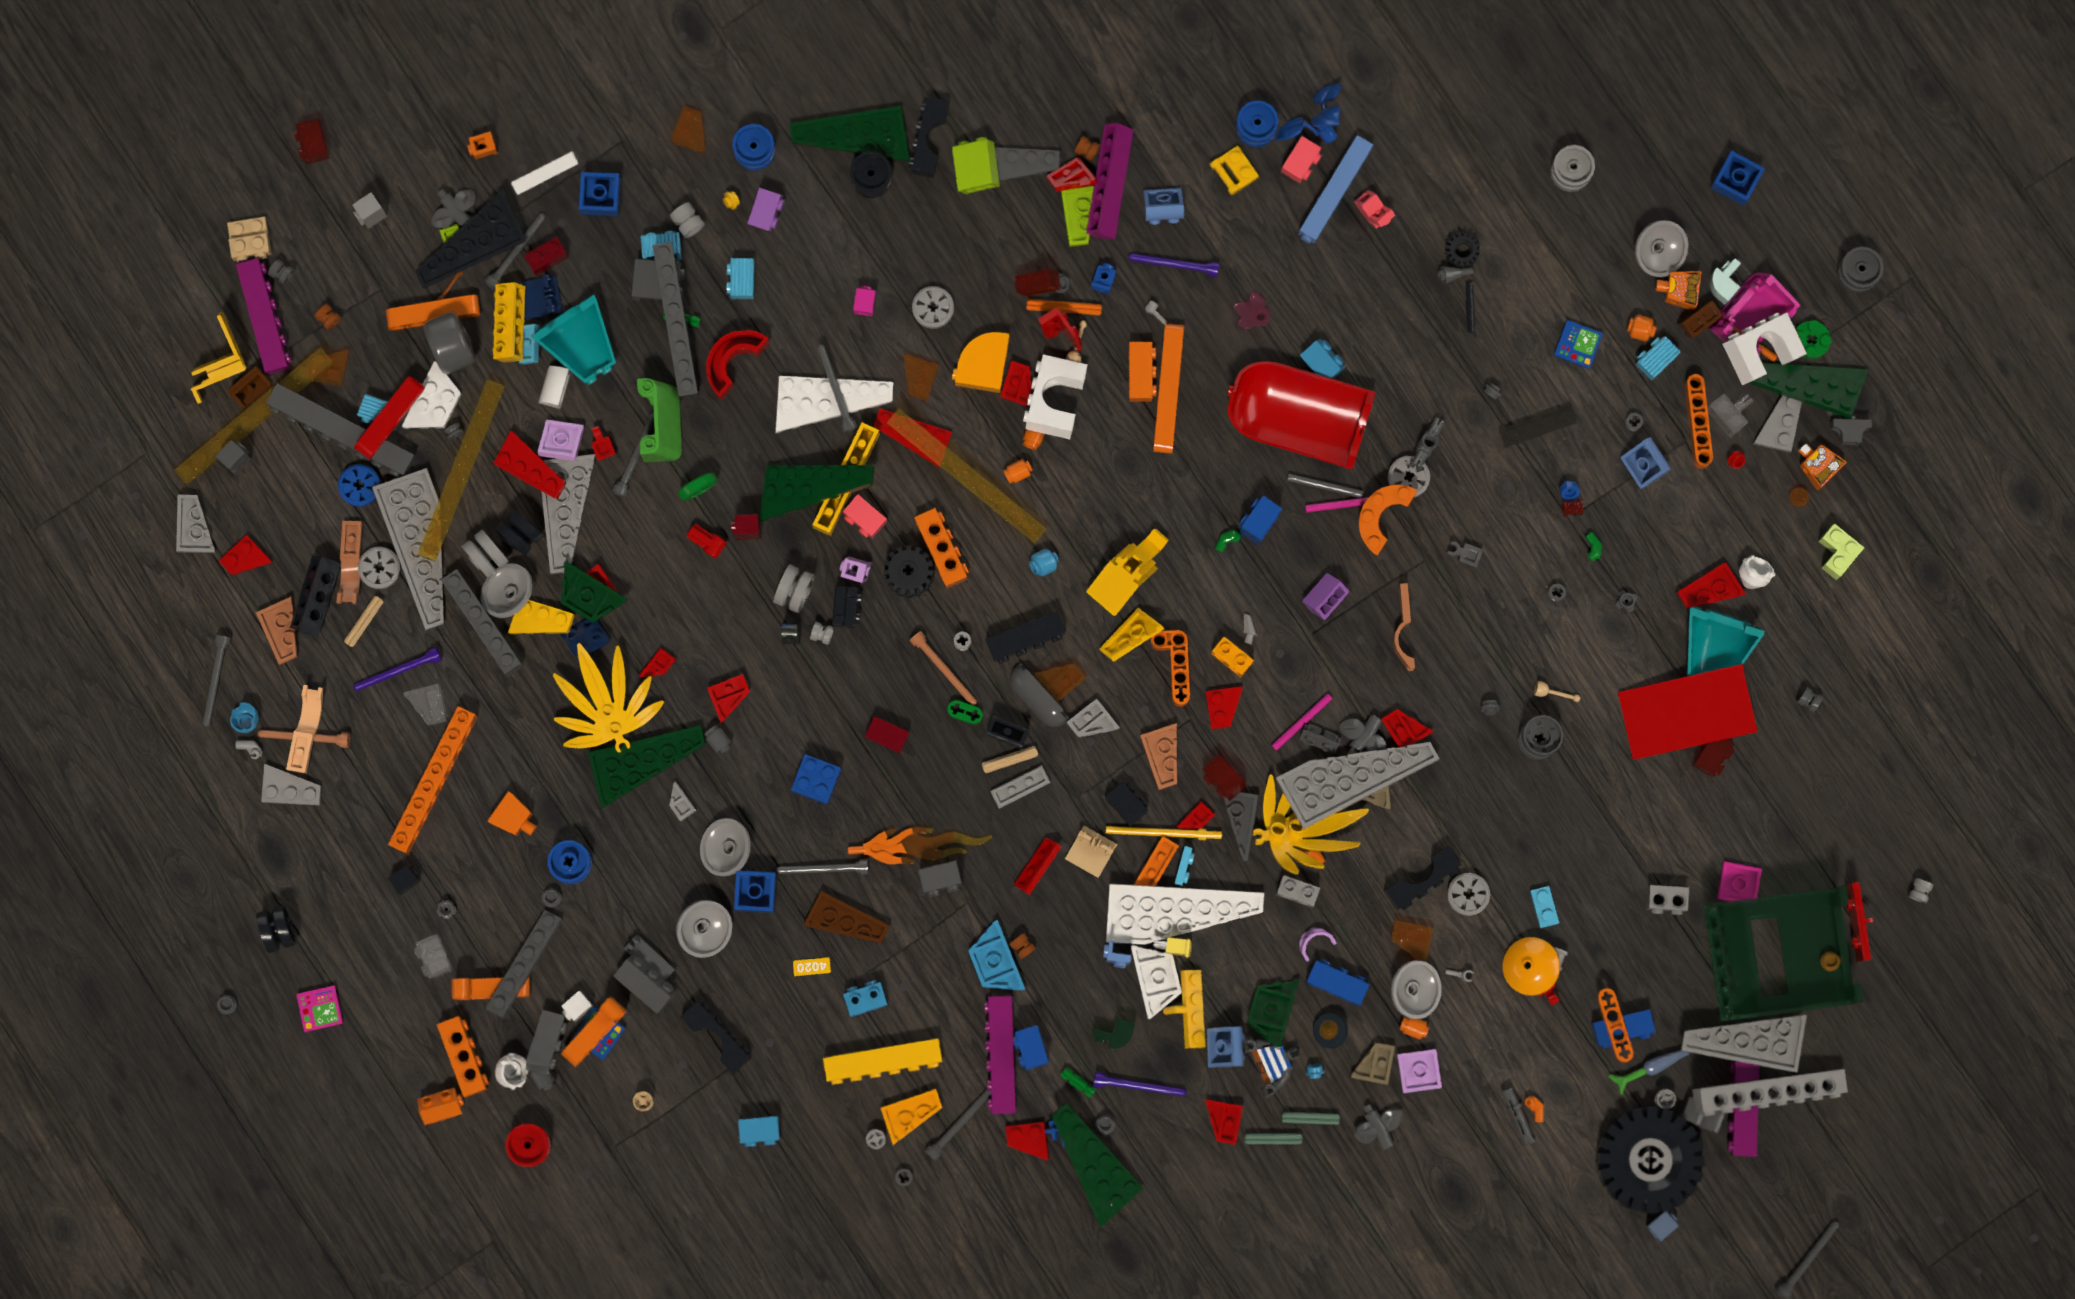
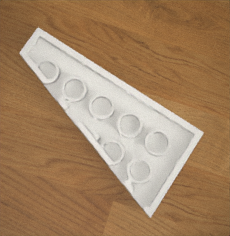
M779 376L776 433L841 416L827 378ZM836 379L848 413L892 402L893 382Z

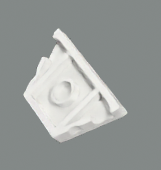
M434 361L423 383L425 389L412 405L402 425L405 429L445 428L461 396L457 387L446 374L442 373Z
M1131 946L1147 1017L1151 1019L1182 993L1172 954Z

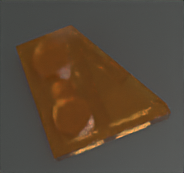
M683 106L670 141L705 155L702 113Z
M343 350L309 360L304 380L343 387L350 351Z
M904 354L909 396L927 402L939 365Z
M1074 663L1033 674L1057 703L1086 679Z
M1395 920L1391 940L1417 961L1427 962L1433 928Z

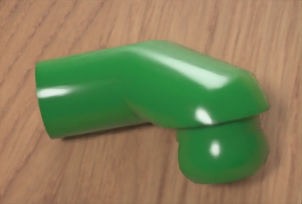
M1237 530L1222 533L1215 546V550L1223 553L1227 543L1240 541L1241 534Z
M1591 532L1585 538L1591 545V552L1588 553V558L1591 561H1595L1602 555V543Z

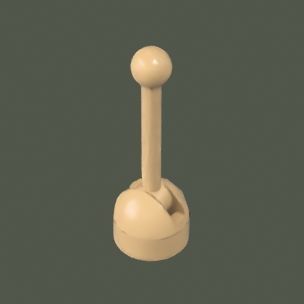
M1081 321L1079 323L1080 335L1078 336L1080 337V339L1082 337L1084 328L1087 326V323L1085 321ZM1074 348L1073 351L1067 354L1065 360L1080 363L1081 355Z
M1537 681L1535 685V696L1544 697L1550 693L1573 699L1574 702L1580 701L1579 695L1573 696L1550 690L1545 682Z

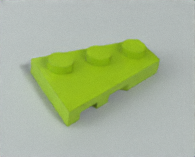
M1094 186L1061 191L1069 247L1088 245L1090 235L1086 234Z

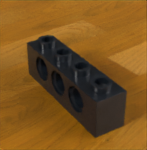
M312 555L290 629L307 635L319 636L323 627L324 616L328 611L330 597L334 592V584L339 575L341 563L322 556Z

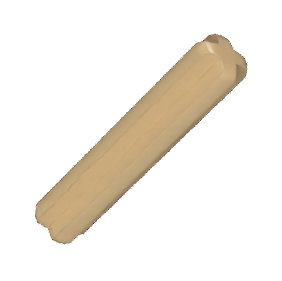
M378 596L373 597L345 638L344 642L347 645L353 647L383 604L381 598Z
M1032 746L983 762L982 767L985 773H989L1038 756L1036 747Z

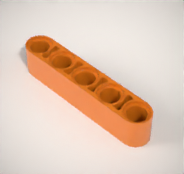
M467 295L387 309L388 330L423 326L426 321L447 312H455L460 319L477 317L480 315L478 296Z
M1693 374L1686 380L1684 386L1692 458L1697 468L1704 469L1713 460L1705 382L1702 376ZM1690 381H1697L1699 388H1693L1690 385ZM1692 399H1698L1701 402V406L1695 407ZM1694 418H1701L1703 425H1696ZM1702 436L1705 439V444H1699L1696 437ZM1699 455L1706 456L1707 463L1700 462Z

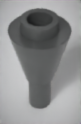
M1441 266L1437 273L1438 279L1445 285L1462 276L1473 274V268Z

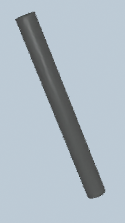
M1289 474L1287 479L1290 482L1362 498L1363 490Z

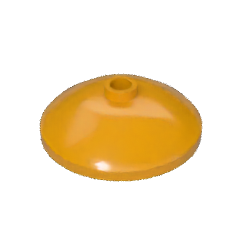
M1535 937L1523 938L1513 943L1506 951L1502 965L1503 974L1507 983L1515 991L1524 995H1539L1548 991L1557 981L1560 973L1559 956L1553 946L1545 940ZM1527 962L1531 963V967L1529 969H1526L1525 967Z

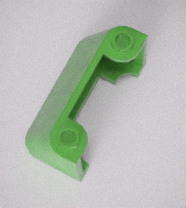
M637 379L639 394L641 397L648 398L651 406H654L655 435H647L640 441V455L644 462L675 461L682 454L680 396L678 395V389L673 385L653 379Z

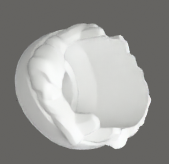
M1754 555L1744 558L1739 568L1741 581L1748 589L1764 587L1775 576L1773 567L1764 559Z
M514 1053L503 1056L498 1061L495 1069L497 1081L502 1086L515 1090L516 1087H522L529 1072L526 1070V1059Z

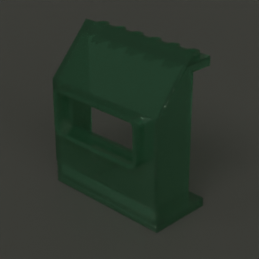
M1846 886L1703 905L1721 1021L1759 1018L1864 1003L1861 983L1853 984L1841 909L1849 905ZM1776 917L1788 994L1762 997L1751 921ZM1826 952H1834L1840 958V965L1834 971H1826L1820 964V959Z

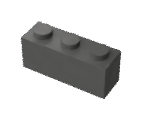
M634 955L626 959L614 975L619 982L657 1014L666 1007L677 993L670 983L664 982L656 971L649 969L644 965L641 958Z
M542 1010L526 1060V1070L549 1075L551 1069L554 1070L557 1058L554 1057L556 1052H560L562 1046L560 1038L562 1034L565 1035L568 1023H565L564 1015Z

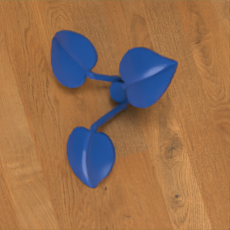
M1341 83L1325 86L1315 94L1313 100L1316 104L1321 103L1323 110L1311 121L1312 125L1317 127V129L1307 122H1303L1302 117L1294 118L1286 122L1279 129L1276 142L1297 136L1303 130V127L1309 128L1316 136L1320 135L1324 143L1334 141L1337 134L1332 126L1339 125L1341 109L1338 105L1325 108V103L1337 97L1341 90Z

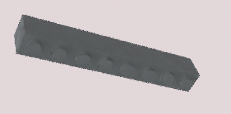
M673 243L653 245L678 395L698 394Z
M278 383L276 384L266 402L267 406H269V411L277 415L282 413L286 415L285 419L294 424L299 422L304 425L302 428L311 433L315 430L321 434L320 437L330 442L332 439L338 442V447L346 451L349 448L355 451V456L363 460L365 459V456L355 450L354 446L366 429ZM385 440L370 460H372V465L380 469L383 466L389 469L388 473L398 478L399 475L405 476L414 459V455Z

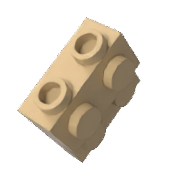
M265 217L227 223L231 258L234 261L242 263L250 258L265 259L268 255H272Z

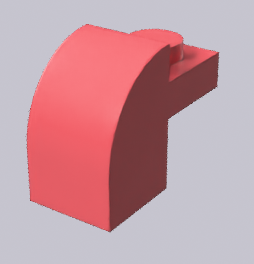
M1369 190L1354 201L1361 214L1376 229L1387 225L1395 216L1394 212L1384 206L1378 196Z

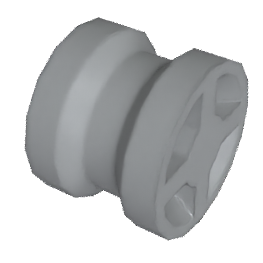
M871 1130L867 1134L866 1142L871 1148L879 1149L884 1146L886 1136L880 1130Z

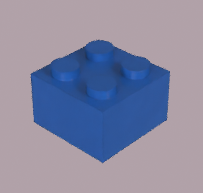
M1731 151L1710 189L1744 206L1765 168Z
M581 172L579 199L581 215L619 216L621 190L619 174Z
M1265 496L1255 500L1250 509L1251 514L1248 515L1246 513L1239 525L1241 527L1240 533L1257 545L1261 543L1282 511L1281 507Z
M805 754L791 791L828 806L842 769Z
M736 871L734 910L774 913L776 873Z
M1037 1025L1015 1032V1037H1012L1015 1049L1019 1048L1021 1053L1018 1056L1021 1068L1025 1067L1027 1071L1049 1063Z

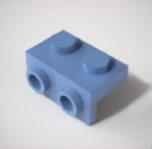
M1109 941V945L1104 946L1103 957L1107 958L1106 962L1114 963V967L1125 968L1126 965H1130L1131 955L1112 953L1113 941Z

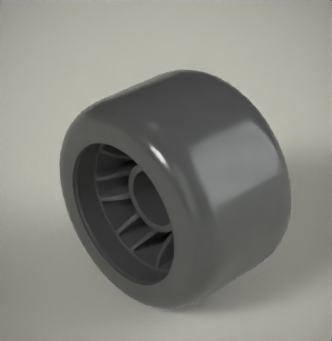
M447 312L424 323L425 337L442 373L450 374L475 362L476 358L470 337L455 312Z

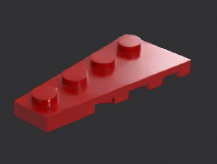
M879 409L874 423V428L940 469L952 432L884 409Z
M510 431L493 464L558 500L566 482L523 442L514 431Z

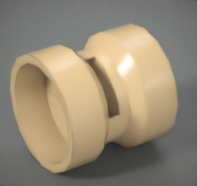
M642 1091L634 1096L633 1105L636 1109L648 1111L653 1107L654 1099L651 1094Z

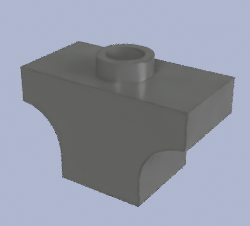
M1852 416L1851 419L1846 417L1845 419H1833L1830 422V430L1835 431L1839 435L1840 445H1860L1863 432L1868 431L1872 427V420H1860L1855 416Z

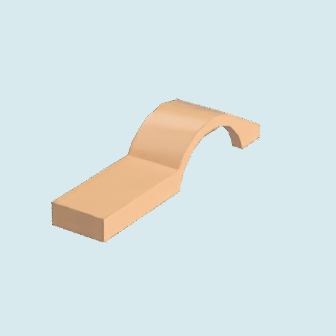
M303 685L302 712L299 724L293 734L286 770L307 774L314 735L317 732L321 719L323 688L319 687L317 691L308 689V685Z

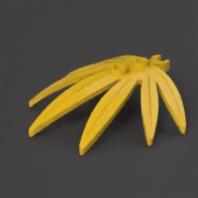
M578 643L577 650L582 675L597 710L568 681L556 673L553 674V677L566 697L582 713L595 721V724L575 718L554 717V721L566 728L593 734L575 737L565 742L563 746L569 748H589L604 744L615 738V748L617 752H621L619 748L620 743H625L627 748H630V743L624 739L623 734L629 733L647 723L660 710L664 701L655 702L634 716L648 693L652 679L649 676L634 693L627 710H623L625 701V669L621 649L619 646H616L612 668L614 703H612L599 669L585 648Z
M1270 774L1263 799V820L1266 830L1255 829L1252 834L1253 836L1259 835L1261 839L1255 840V845H1262L1265 841L1270 842L1271 851L1275 859L1284 869L1293 874H1298L1299 870L1292 859L1313 868L1323 869L1325 867L1321 862L1293 847L1318 852H1334L1360 846V842L1304 838L1318 837L1340 830L1365 816L1369 811L1368 808L1335 813L1303 830L1294 812L1288 818H1285L1290 805L1284 794H1282L1277 811L1275 812V784L1273 775Z

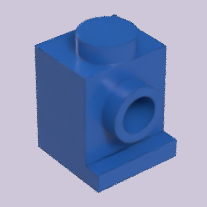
M1103 263L1102 266L1098 265L1091 284L1092 290L1109 295L1116 276V270H1113L1114 267L1106 263ZM1106 274L1108 278L1102 279L1101 275Z

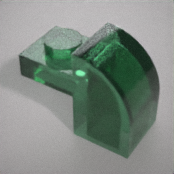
M1116 1018L1113 1033L1094 1028L1092 1037H1095L1096 1042L1106 1044V1041H1110L1108 1049H1120L1130 1041L1135 1023Z

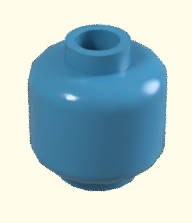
M1043 549L1031 556L1029 566L1035 575L1043 577L1056 571L1059 559L1055 552Z

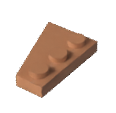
M292 597L256 612L278 664L282 665L297 658L295 630L290 629L294 615Z
M1177 723L1140 735L1158 790L1177 784Z

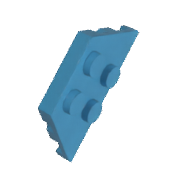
M996 920L968 951L983 988L1023 991L1025 987L998 920Z

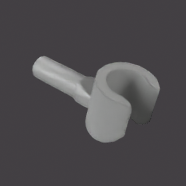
M1150 301L1146 306V312L1156 316L1165 325L1167 321L1156 311L1159 305Z
M1446 969L1445 974L1460 977L1464 982H1471L1472 980L1466 979L1465 975L1466 973H1474L1471 970L1457 972Z

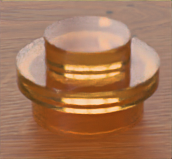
M1796 488L1790 494V502L1796 507H1803L1809 501V494L1803 488Z

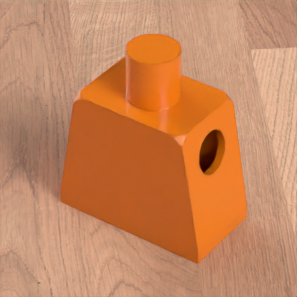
M509 791L487 821L515 836H518L521 831L531 836L537 828L536 825L529 821L533 814Z

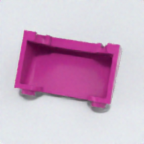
M1754 273L1720 310L1723 316L1708 328L1721 340L1727 342L1729 341L1728 337L1734 334L1732 326L1740 331L1749 326H1752L1754 329L1756 328L1755 323L1764 319L1768 322V317L1779 313V315L1788 313L1789 318L1796 314L1800 304L1772 274ZM1759 336L1757 343L1759 344L1764 338ZM1756 344L1757 353L1760 356L1761 347Z

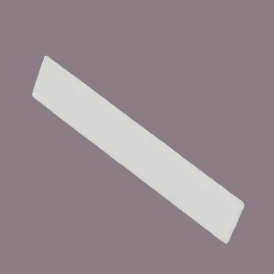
M570 152L513 181L511 184L518 195L577 165L578 162L573 152Z

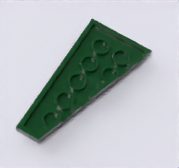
M901 106L789 123L792 144L855 154L877 152L886 159L910 161Z
M1762 363L1767 374L1749 382V384L1851 419L1868 370Z
M872 465L766 466L759 520L765 522L769 518L780 517L784 513L793 510L798 511L822 503L823 500L829 498L840 497L839 495L873 486L875 467Z

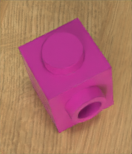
M861 286V289L856 288L854 314L873 317L876 291L872 290L871 287Z

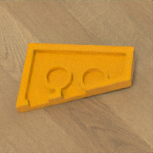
M936 1089L881 1108L893 1145L942 1108Z

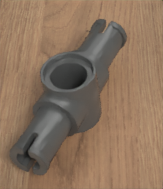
M1434 418L1429 430L1425 432L1424 436L1417 443V453L1410 464L1412 468L1417 464L1415 470L1420 471L1424 462L1438 445L1439 434L1445 425L1443 420L1438 424L1440 419ZM1424 442H1428L1431 447L1427 446Z

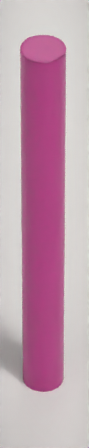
M1369 497L1305 505V510L1308 513L1362 506Z
M1327 693L1271 746L1277 751L1332 700V697Z

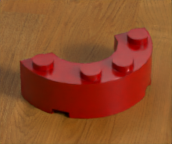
M751 330L734 331L726 334L714 344L707 358L706 370L710 386L721 401L734 387L732 381L727 376V368L730 361L743 353L759 357L770 343L768 337Z

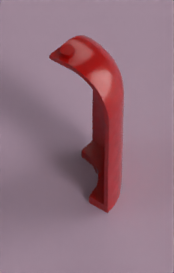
M1268 361L1256 362L1244 367L1238 373L1234 386L1230 385L1227 394L1230 397L1228 416L1233 426L1244 436L1252 440L1353 469L1376 392L1284 364Z

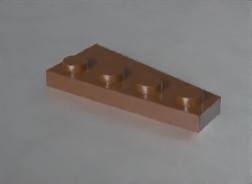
M822 891L803 925L877 943H882L890 927Z

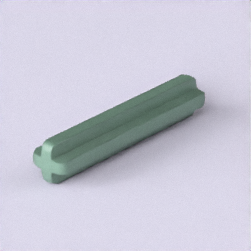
M1284 1112L1282 1114V1122L1338 1125L1340 1123L1339 1114Z
M1247 1133L1245 1134V1144H1302V1134Z

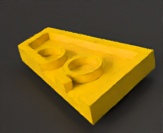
M528 600L526 605L518 613L514 614L508 634L569 633L575 615Z
M1137 608L1099 650L1114 662L1164 630V628L1141 609Z

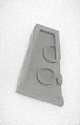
M1782 395L1753 444L1791 452L1802 402Z
M178 495L176 552L215 553L197 495Z
M264 764L262 803L320 806L322 786Z

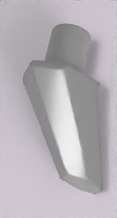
M1244 614L1243 633L1246 634L1244 643L1252 644L1253 637L1257 636L1252 617Z

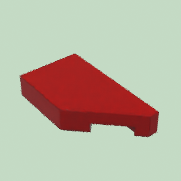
M660 648L639 676L646 678L649 676L665 675L676 659Z
M1201 801L1177 828L1202 829L1215 814Z

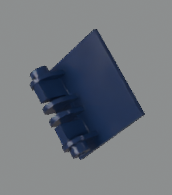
M543 275L541 279L518 282L525 286L524 319L562 313L556 276Z
M586 618L570 628L569 633L561 634V637L578 662V643L585 648L589 655L591 653L594 655L593 652L595 650L598 652V648L601 649L611 641L598 621L592 623Z

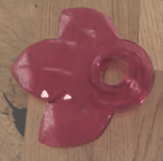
M1251 293L1249 302L1235 304L1236 313L1241 317L1238 326L1243 329H1252L1256 325L1265 326L1270 321V313L1265 309V300L1257 293ZM1259 314H1262L1264 316V319L1259 320L1257 316Z

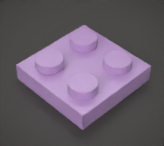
M546 420L538 449V456L576 461L584 432V425Z
M1436 1049L1397 1055L1403 1093L1442 1088Z

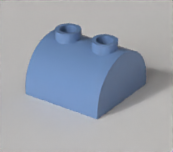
M1181 188L1143 190L1145 220L1149 221L1150 224H1159L1160 220L1178 223L1179 219H1184V203Z
M1651 437L1645 439L1620 457L1640 489L1650 485L1671 470V467Z
M1242 1027L1207 1029L1208 1068L1244 1066V1034L1242 1033Z

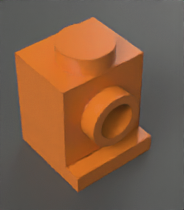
M491 132L469 138L470 144L467 147L470 156L474 155L475 159L498 154ZM484 145L485 149L479 150V147Z

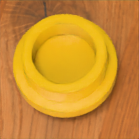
M735 192L724 193L723 202L725 206L732 210L736 209L740 202Z

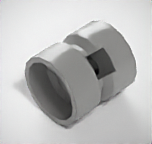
M690 202L679 206L670 214L674 224L680 225L679 231L684 238L695 235L705 225L699 215H694L695 209Z

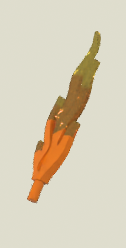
M913 827L887 840L889 836L895 833V829H890L878 834L871 841L864 843L863 846L848 847V855L864 853V855L889 865L913 864L914 860L906 857H895L893 854L905 853L925 860H938L956 853H967L966 850L959 847L945 850L937 849L942 845L961 843L977 846L989 841L992 835L983 838H972L958 832H948L935 837H921L916 834L931 833L934 830L932 828Z

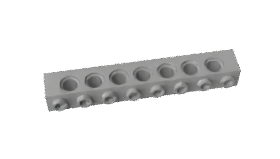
M1836 1069L1693 1089L1696 1113H1703V1116L1715 1115V1111L1721 1110V1113H1731L1733 1108H1739L1740 1111L1751 1110L1753 1105H1757L1758 1108L1769 1107V1103H1775L1776 1106L1787 1105L1789 1100H1793L1794 1103L1805 1102V1098H1811L1812 1101L1823 1100L1825 1095H1829V1098L1841 1097V1093H1847L1848 1090L1845 1069ZM1823 1081H1825L1827 1084V1088L1825 1090L1822 1087ZM1806 1083L1809 1086L1808 1092L1804 1089ZM1787 1086L1791 1088L1790 1095L1787 1094ZM1770 1088L1773 1090L1772 1097L1768 1094ZM1751 1091L1755 1093L1754 1100L1750 1097ZM1734 1093L1737 1096L1736 1102H1733L1732 1095ZM1715 1096L1719 1098L1717 1105L1714 1103Z

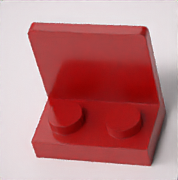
M1056 307L1038 319L1042 334L1046 340L1056 337L1063 330L1077 351L1082 350L1080 346L1082 341L1078 336L1080 334L1074 325H1070L1068 322L1069 318L1064 311L1060 312Z

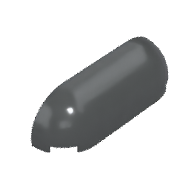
M1018 663L1010 675V684L1013 691L1043 724L1050 727H1059L1066 724L1070 718L1063 712L1061 706L1033 675Z

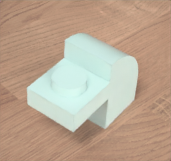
M1734 259L1732 262L1727 261L1721 270L1716 268L1710 278V289L1713 295L1724 305L1740 288L1739 285L1729 278L1741 264L1737 259Z

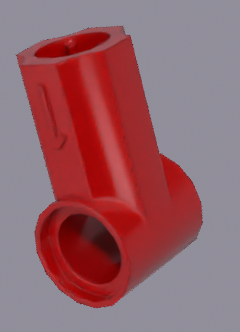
M696 523L686 536L715 559H717L727 544L722 538L715 534L712 535Z

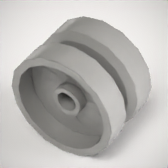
M1571 145L1561 149L1555 156L1550 169L1553 182L1564 191H1579L1588 184L1595 170L1594 158L1587 149L1581 146Z
M481 529L474 535L476 541L481 546L477 548L472 541L468 540L461 547L469 555L468 558L478 570L481 569L486 577L490 578L496 573L495 568L490 563L491 560L501 568L509 561Z
M789 564L779 583L773 603L783 607L789 601V610L799 613L808 599L815 575L805 571L799 577V568Z

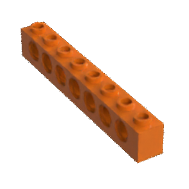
M459 706L457 707L388 845L409 855L478 716Z

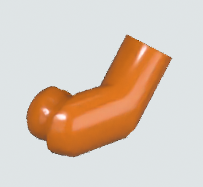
M1299 849L1322 864L1326 861L1321 852Z
M1534 1096L1527 1097L1525 1105L1534 1112V1122H1544L1543 1103Z

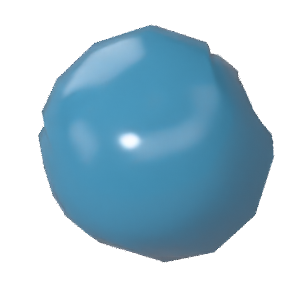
M242 702L239 707L232 709L230 723L231 727L238 733H249L257 727L259 722L258 711L250 703Z

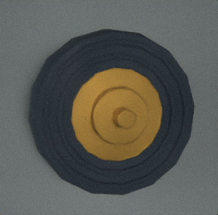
M1333 1013L1320 1016L1313 1026V1036L1316 1042L1328 1049L1342 1045L1348 1035L1346 1022L1340 1016Z

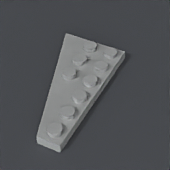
M595 454L577 456L576 461L564 459L543 460L566 482L558 500L542 492L551 575L564 573L563 564L565 561L571 564L573 562L596 457Z

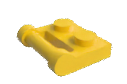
M1238 146L1210 163L1211 168L1217 171L1229 188L1228 192L1231 195H1234L1259 178V175ZM1223 163H1226L1238 180V184L1235 185L1222 167Z

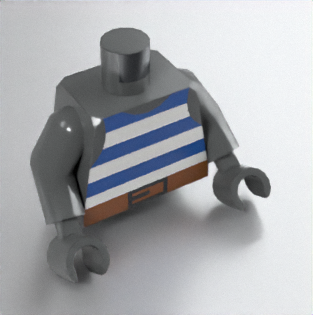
M1266 1039L1244 1041L1243 1044H1248L1249 1046L1245 1053H1251L1265 1085L1261 1088V1091L1264 1089L1268 1090L1269 1094L1266 1098H1269L1276 1091L1284 1087L1290 1078V1070H1292L1290 1061L1300 1058L1296 1047L1285 1051L1283 1045H1281L1279 1050Z

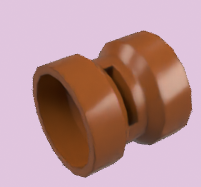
M1083 136L1074 152L1078 155L1086 154V159L1092 161L1100 145L1096 142L1091 144L1089 138Z
M328 304L322 306L314 315L318 321L323 323V326L328 331L333 329L341 320V317L334 313Z
M1025 933L1009 944L1012 949L1018 952V957L1021 960L1036 949L1032 943H1029Z

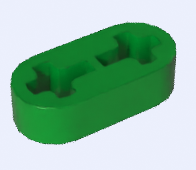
M957 700L952 701L948 705V714L954 719L972 725L979 724L983 719V713L978 707ZM956 704L959 705V709L963 710L964 714L961 712L953 714L951 707H955ZM977 711V715L980 717L979 719L975 718L974 721L971 720V716L966 715L967 712L973 713Z

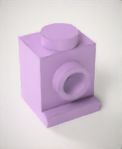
M847 557L840 565L841 577L863 583L868 580L872 562ZM854 565L858 566L857 572L853 569Z

